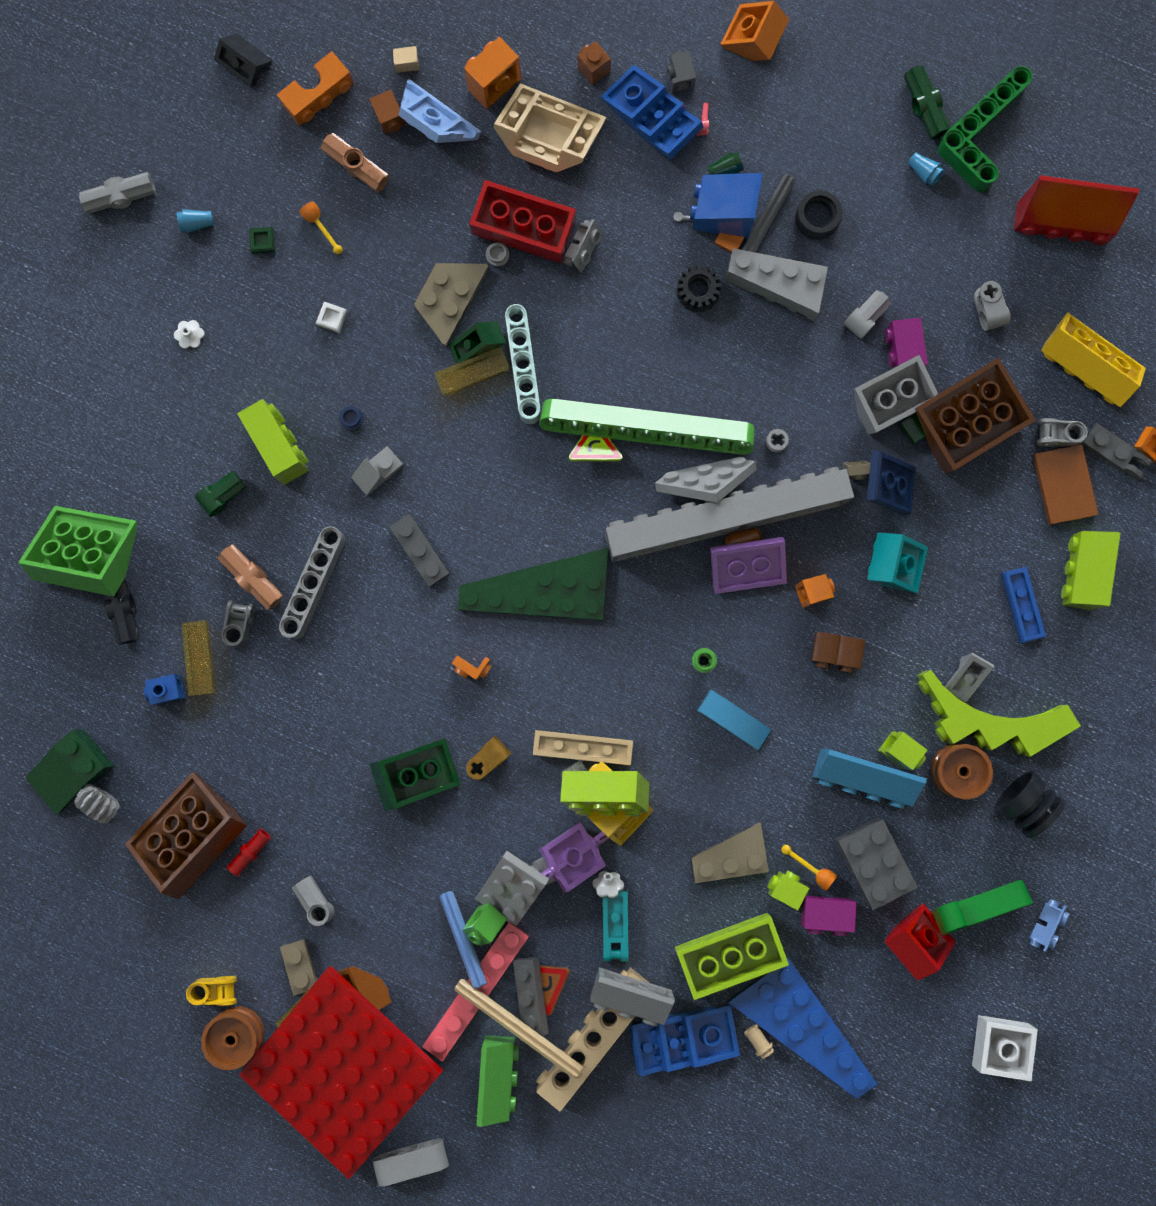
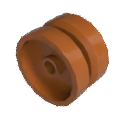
M951 744L939 749L933 756L929 768L930 777L936 789L944 795L964 800L973 799L985 793L991 785L993 777L992 763L987 754L978 747L968 744Z
M243 1006L230 1007L219 1013L207 1024L201 1037V1049L206 1060L214 1067L222 1070H235L244 1066L261 1049L265 1039L264 1025L261 1018L253 1010Z

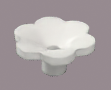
M195 320L180 322L178 330L174 332V338L179 341V345L184 349L190 346L192 348L199 347L201 344L200 340L205 336L204 330L200 328L199 323Z
M602 871L599 873L598 878L593 880V887L597 889L598 896L615 898L618 896V891L623 890L624 882L620 880L618 873Z

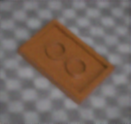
M1082 445L1032 455L1048 525L1099 515Z

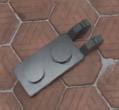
M1098 423L1093 425L1087 437L1081 443L1082 446L1119 471H1124L1138 480L1144 474L1134 465L1128 464L1132 459L1144 467H1149L1152 463L1151 459L1143 453L1136 452L1135 448Z

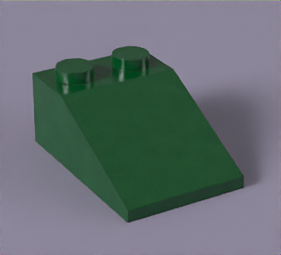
M73 729L50 749L28 774L26 780L52 811L59 815L74 802L77 794L86 784L93 785L114 765L84 729Z
M445 738L369 764L385 811L397 809L460 785Z

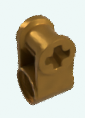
M495 735L469 760L466 765V772L472 779H482L494 768H497L512 753ZM474 762L476 764L483 763L484 766L481 768L483 773L481 775L471 772Z

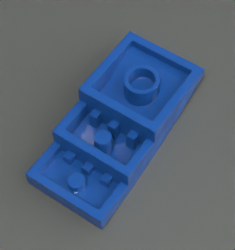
M635 65L626 71L601 96V99L628 126L670 160L704 127L700 119L685 110L684 103L667 92L665 85Z
M731 1005L671 1014L664 1025L658 1023L657 1026H652L643 1021L629 1024L637 1075L639 1076L660 1071L670 1072L689 1066L696 1068L740 1056Z

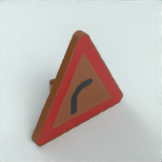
M540 965L545 1010L548 1016L553 1014L570 974L569 968Z

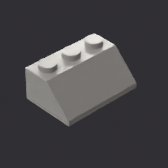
M920 355L854 388L857 413L868 434L876 433L915 413L916 407L938 394Z
M600 967L590 996V1002H593L594 1007L608 1011L609 1008L618 1010V1014L623 1017L632 1019L633 1016L643 1018L644 1023L652 1026H657L658 1023L665 1024L675 1001L670 989Z

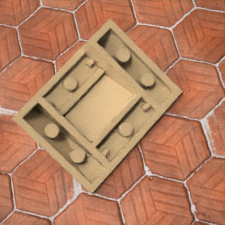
M519 84L494 123V129L513 156L547 170L559 172L584 161L607 117Z

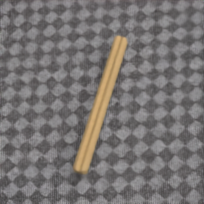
M461 979L457 983L454 990L572 1078L576 1079L583 1070L582 1065L480 990L473 988L465 979Z

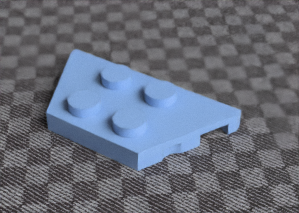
M407 80L398 115L409 125L417 128L428 139L436 143L474 141L479 139L482 131L413 81Z

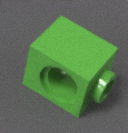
M490 903L483 904L477 907L462 930L468 935L467 937L472 943L480 946L493 941L507 918Z

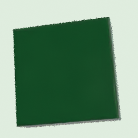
M273 227L249 228L250 252L252 254L276 253L275 230Z

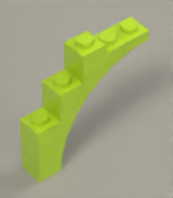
M926 670L917 675L920 680L918 682L920 689L925 695L928 694L933 701L931 703L932 709L938 716H942L941 719L934 722L937 726L935 731L942 742L946 741L947 744H954L974 732L973 738L980 748L993 750L1012 739L1011 744L1018 754L1031 757L1081 726L1068 705H1058L1041 714L1024 718L990 715L974 709L957 699L942 685L932 670Z

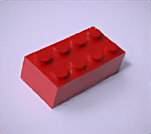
M485 180L469 225L472 235L562 263L576 222V209Z

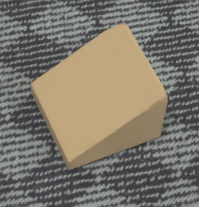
M416 46L393 49L396 73L419 70Z

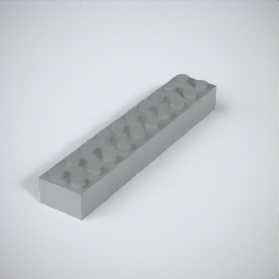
M838 467L824 470V473L815 476V473L802 475L799 480L791 482V479H784L776 482L777 485L768 488L767 484L752 488L753 491L745 494L743 490L730 493L729 497L721 499L717 503L705 501L703 504L696 505L695 502L681 505V509L676 511L667 508L657 511L658 515L648 517L647 514L633 517L634 521L624 523V520L609 523L610 527H607L605 530L611 561L616 562L729 534V532L750 529L843 506L854 498L847 469L839 470Z

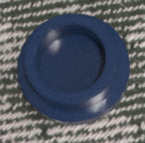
M349 406L341 411L339 421L345 429L353 431L361 427L364 416L360 409Z

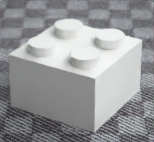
M978 1015L972 1066L982 1074L1031 1081L1038 1029L1025 1022Z

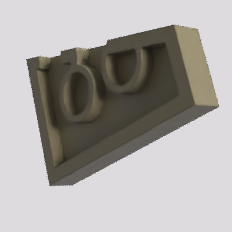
M761 822L691 857L695 883L769 872Z

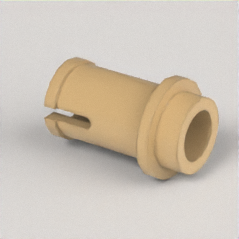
M757 1024L744 1032L757 1052L755 1054L764 1059L774 1052L772 1042L769 1043Z

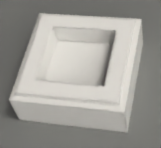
M324 302L316 325L340 334L348 311Z

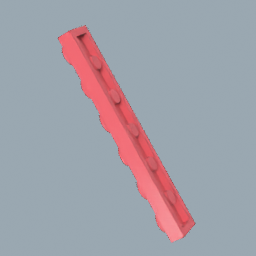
M508 922L480 962L487 983L477 989L486 996L490 994L528 939L529 935ZM458 994L422 1047L443 1061L479 1008Z

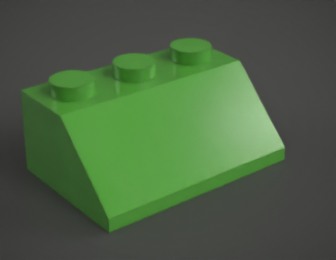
M485 1035L481 1051L477 1111L478 1127L509 1121L510 1112L515 1113L516 1097L511 1096L512 1087H517L518 1071H513V1063L518 1061L519 1045H515V1037Z

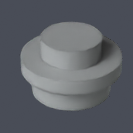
M493 243L486 250V259L492 266H503L509 260V250L502 243Z

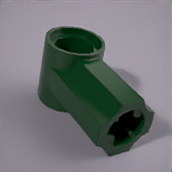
M232 470L214 485H208L201 489L195 495V499L207 515L213 517L226 508L227 503L247 487Z

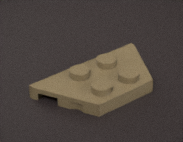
M436 263L414 303L419 314L425 319L444 347L447 348L489 270L487 264Z

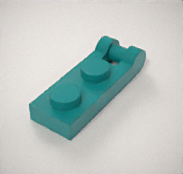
M618 891V896L615 898L603 897V962H611V959H621V962H628L627 891ZM611 943H621V949H611Z

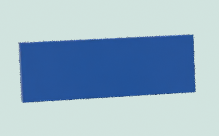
M1027 567L1001 573L1020 643L1045 638L1046 633Z

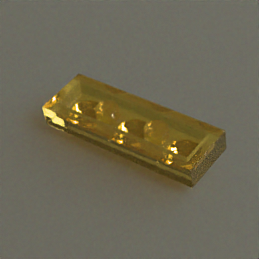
M498 347L434 374L443 396L446 397L509 372L510 367L502 348Z
M203 620L181 623L188 696L215 693L209 622Z

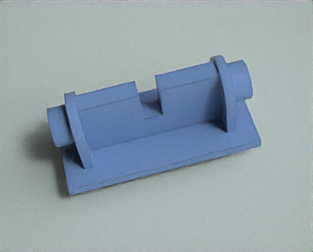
M1052 899L1045 903L1039 917L1048 922L1047 926L1036 923L1029 937L1031 945L1040 948L1042 944L1045 946L1043 950L1045 952L1049 948L1054 950L1059 936L1055 935L1059 925L1065 926L1070 915L1066 912L1067 906L1064 905L1063 909H1059L1060 903Z

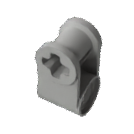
M994 281L985 282L975 291L973 299L978 311L980 325L984 331L1010 324L1011 316L1000 285Z
M1053 418L1039 419L1040 435L1036 445L1043 447L1076 446L1085 440L1088 430L1085 424L1079 421H1065ZM1069 430L1076 432V440L1069 436Z

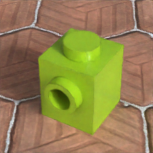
M788 870L786 874L779 871L777 876L773 875L767 886L770 889L768 892L770 896L796 910L800 908L809 888L799 882L801 877Z

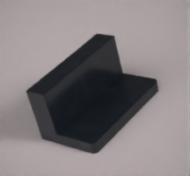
M238 34L220 38L214 57L217 63L250 87L256 85L261 68L271 65L273 61Z

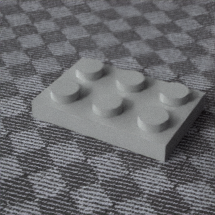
M506 851L475 900L481 904L490 903L507 918V922L517 926L545 887L549 878Z

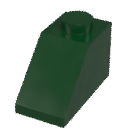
M498 321L477 322L452 341L449 347L456 365L461 366L492 354L503 346L506 340Z

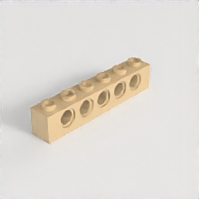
M631 967L627 972L623 970L620 973L625 976H629L641 981L648 982ZM609 1008L608 1011L597 1009L595 1012L591 1010L583 1021L585 1026L580 1032L578 1030L574 1031L568 1040L570 1045L563 1051L570 1057L575 1052H582L585 1055V1059L578 1062L583 1067L582 1072L576 1079L569 1075L567 1081L560 1082L555 1076L557 1073L564 1071L554 1064L549 1071L545 1069L536 1081L538 1083L537 1093L558 1111H561L633 1018L623 1017L618 1014V1010ZM609 1011L615 1013L617 1016L616 1019L610 1023L604 1021L602 1018L603 1015ZM590 1032H598L601 1038L597 1042H590L587 1039V1035Z

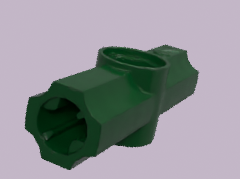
M915 66L903 76L912 96V109L918 118L921 117L930 140H937L942 138L950 129L942 110V96L937 88L933 89L924 66Z

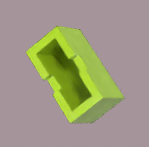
M892 731L878 752L901 769L914 770V768L918 769L926 759L924 754L927 752V749L906 733Z

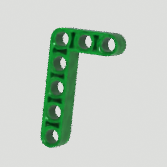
M1018 66L1013 69L946 132L938 145L939 155L977 192L989 190L998 178L999 171L996 165L972 141L1016 101L1028 87L1033 75L1031 70L1025 66ZM998 95H1002L1005 100L999 98ZM981 110L986 111L989 115H984ZM964 126L970 127L972 131L966 130ZM947 142L954 143L955 147H951ZM964 158L970 159L972 164L965 162ZM981 174L987 176L989 180L982 179Z

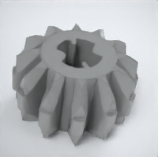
M86 784L74 800L76 807L81 812L100 823H108L111 818H114L120 807L118 800L113 798L112 795L100 787L98 788L91 784Z

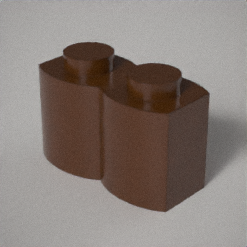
M815 632L810 662H815V667L830 669V665L840 667L839 671L854 673L855 669H861L866 640Z

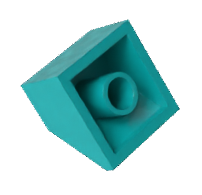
M877 533L867 580L881 586L918 594L928 547L903 534Z

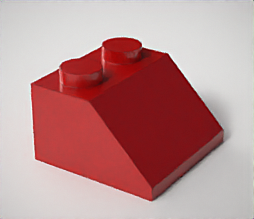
M923 903L892 929L885 943L918 981L940 970L956 941L950 934L942 936L934 915Z

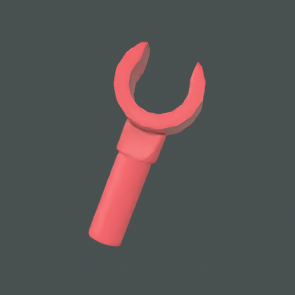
M703 103L702 123L704 127L696 136L707 135L709 132L708 103Z

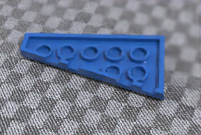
M788 957V966L762 975L727 1000L728 1003L858 1099L877 1085Z

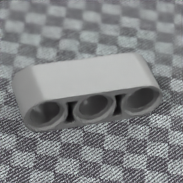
M441 1138L386 1152L372 1159L378 1186L380 1187L434 1173L449 1166L443 1139Z

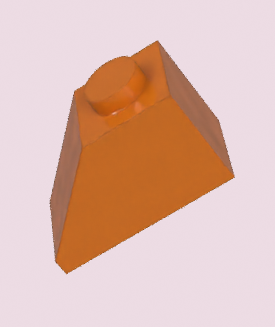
M826 574L802 580L795 585L802 608L834 598L835 586L832 579H828Z

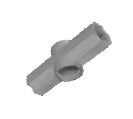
M145 172L126 179L122 177L109 178L104 181L103 186L80 192L79 199L84 211L90 214L110 207L113 209L126 208L131 205L133 200L156 194V189L150 174Z

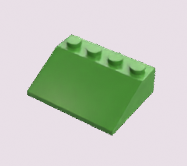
M54 506L18 563L32 580L114 597L126 577L138 523L135 520Z

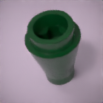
M730 152L712 165L707 166L709 175L739 174V172L744 170L738 152L733 154Z

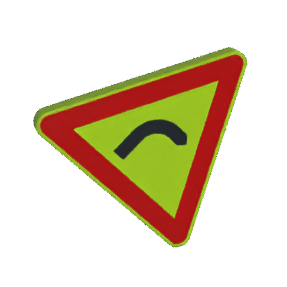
M583 435L569 455V460L571 462L621 461L622 455L609 438Z

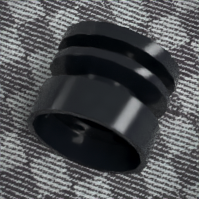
M1034 771L1024 773L1011 783L995 804V808L1007 819L1016 818L1014 822L1015 827L1020 830L1022 829V834L1026 838H1033L1045 831L1059 817L1066 805L1061 797L1056 796L1054 790L1044 791L1046 783Z

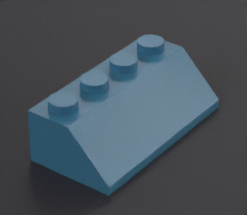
M820 749L813 777L819 779L818 784L833 787L834 783L842 785V791L855 795L857 790L867 793L865 798L880 802L881 797L889 799V805L904 809L905 805H914L927 778L830 749Z

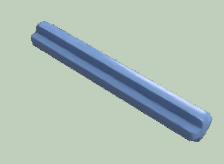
M452 891L445 892L440 895L443 909L473 988H479L487 983L474 946L468 939V935L462 930L465 922L454 893Z

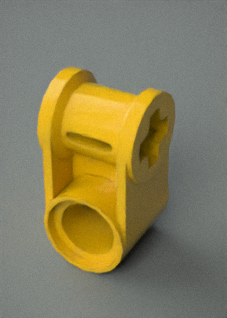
M237 977L200 978L188 987L186 998L192 1005L225 1006L236 1004L237 998L234 997V982L237 981ZM196 986L204 988L205 997H199L195 993Z

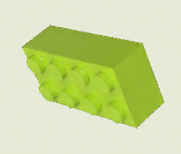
M768 913L675 946L694 1000L789 965L772 917Z

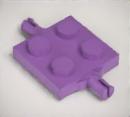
M582 823L574 825L538 849L548 868L541 874L549 879L553 877L557 880L564 893L569 892L606 866L600 856L598 846L609 840V838L603 832L592 838L586 832Z

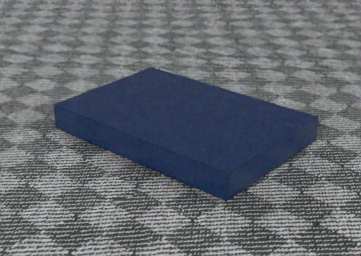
M872 451L867 500L900 514L911 515L916 468L884 452Z

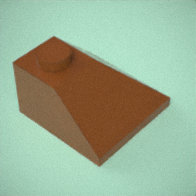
M354 966L337 971L378 1010L392 1002L389 990L381 978Z

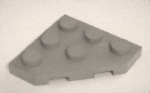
M737 457L668 472L655 483L656 491L717 503L757 470L756 461Z

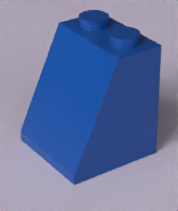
M763 174L703 175L701 184L696 183L694 198H697L698 202L697 206L692 205L689 220H694L692 229L714 234L724 233L741 236L748 240L755 219Z

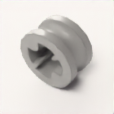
M781 429L772 430L766 438L767 448L776 453L784 450L789 441L787 433ZM771 437H782L781 443H783V445L781 446L780 444H776L774 446L772 444V441L774 439H771Z

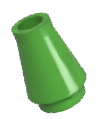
M701 648L694 653L692 663L697 671L707 673L715 668L717 658L712 650ZM700 657L706 658V665H700Z

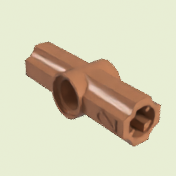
M332 133L326 136L321 146L322 152L345 168L350 176L358 178L376 193L385 188L390 178L389 174L367 159L359 149L353 148L336 134ZM354 160L360 161L359 164L355 166L350 165L351 162Z
M234 544L226 547L220 553L219 561L235 576L236 582L245 591L251 593L267 610H271L281 602L284 597L283 594L266 578L267 575L253 561H250Z

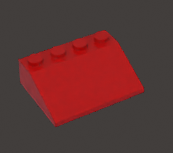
M1040 175L1017 203L1014 231H1019L1024 235L1042 234L1052 239L1064 237L1069 238L1073 242L1086 240L1092 241L1096 245L1107 244L1118 234L1139 194V188Z

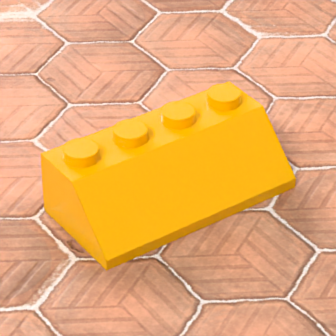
M1068 312L1046 340L1041 350L1047 359L1052 362H1058L1068 374L1076 375L1083 380L1086 387L1091 390H1097L1108 403L1116 404L1119 407L1141 386L1146 370L1144 366Z

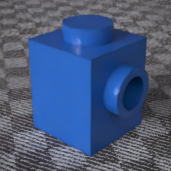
M172 674L145 681L144 695L146 700L150 702V705H161L186 699L181 675Z

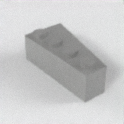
M733 248L726 281L753 294L757 293L770 302L779 303L787 307L788 310L794 313L798 312L807 316V319L815 321L820 311L828 267Z

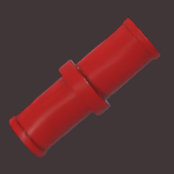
M259 828L250 841L240 847V852L227 865V869L235 876H239L251 861H255L258 858V853L271 840V836L265 830Z

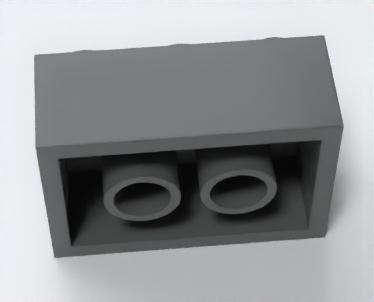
M876 817L833 839L867 907L875 910L918 888L883 819Z

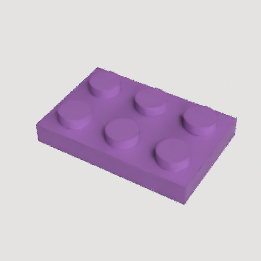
M783 537L710 547L713 590L715 594L787 584L785 540Z

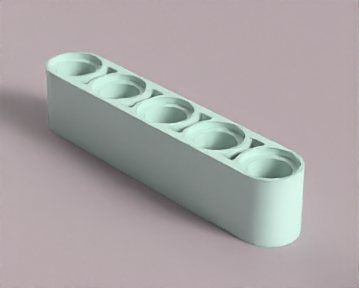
M513 304L507 308L505 318L520 418L524 423L534 424L540 419L541 410L527 313L523 306ZM515 314L523 317L519 322H513L510 318ZM518 337L526 339V342L521 346L513 343ZM521 360H526L530 363L525 369L518 368L517 364ZM525 383L533 386L530 392H522L520 387ZM526 407H534L536 413L532 416L525 415L523 411Z

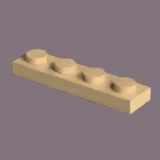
M535 730L533 755L631 765L633 740Z

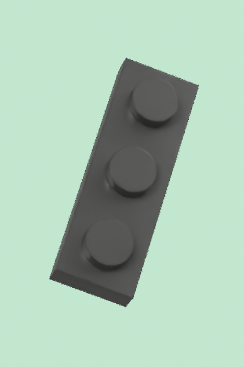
M410 514L390 526V529L429 587L450 575Z
M539 958L514 959L513 965L520 1019L538 1034L544 1036L548 1034Z

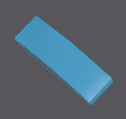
M709 690L697 709L699 713L756 750L760 749L771 731L764 724L713 690Z

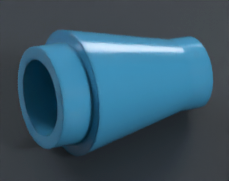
M917 152L908 161V165L912 167L925 184L929 183L931 186L939 181L945 171L940 163L926 158Z
M182 209V212H177L180 232L186 231V233H190L208 226H214L211 211Z

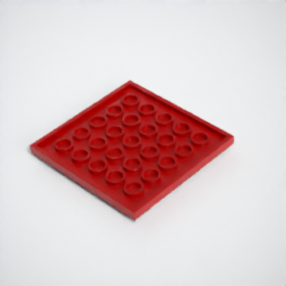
M329 966L246 1065L239 1076L346 1178L350 1179L438 1078L443 1069L332 966Z

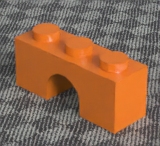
M330 52L314 65L316 73L320 78V83L317 87L304 89L294 80L277 94L281 105L299 126L302 123L309 122L316 112L328 107L334 98L339 94L346 93L354 83L348 69L333 52Z

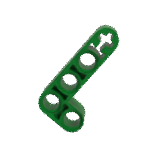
M1022 879L959 902L954 901L936 908L932 913L942 936L1029 906L1033 904V901Z

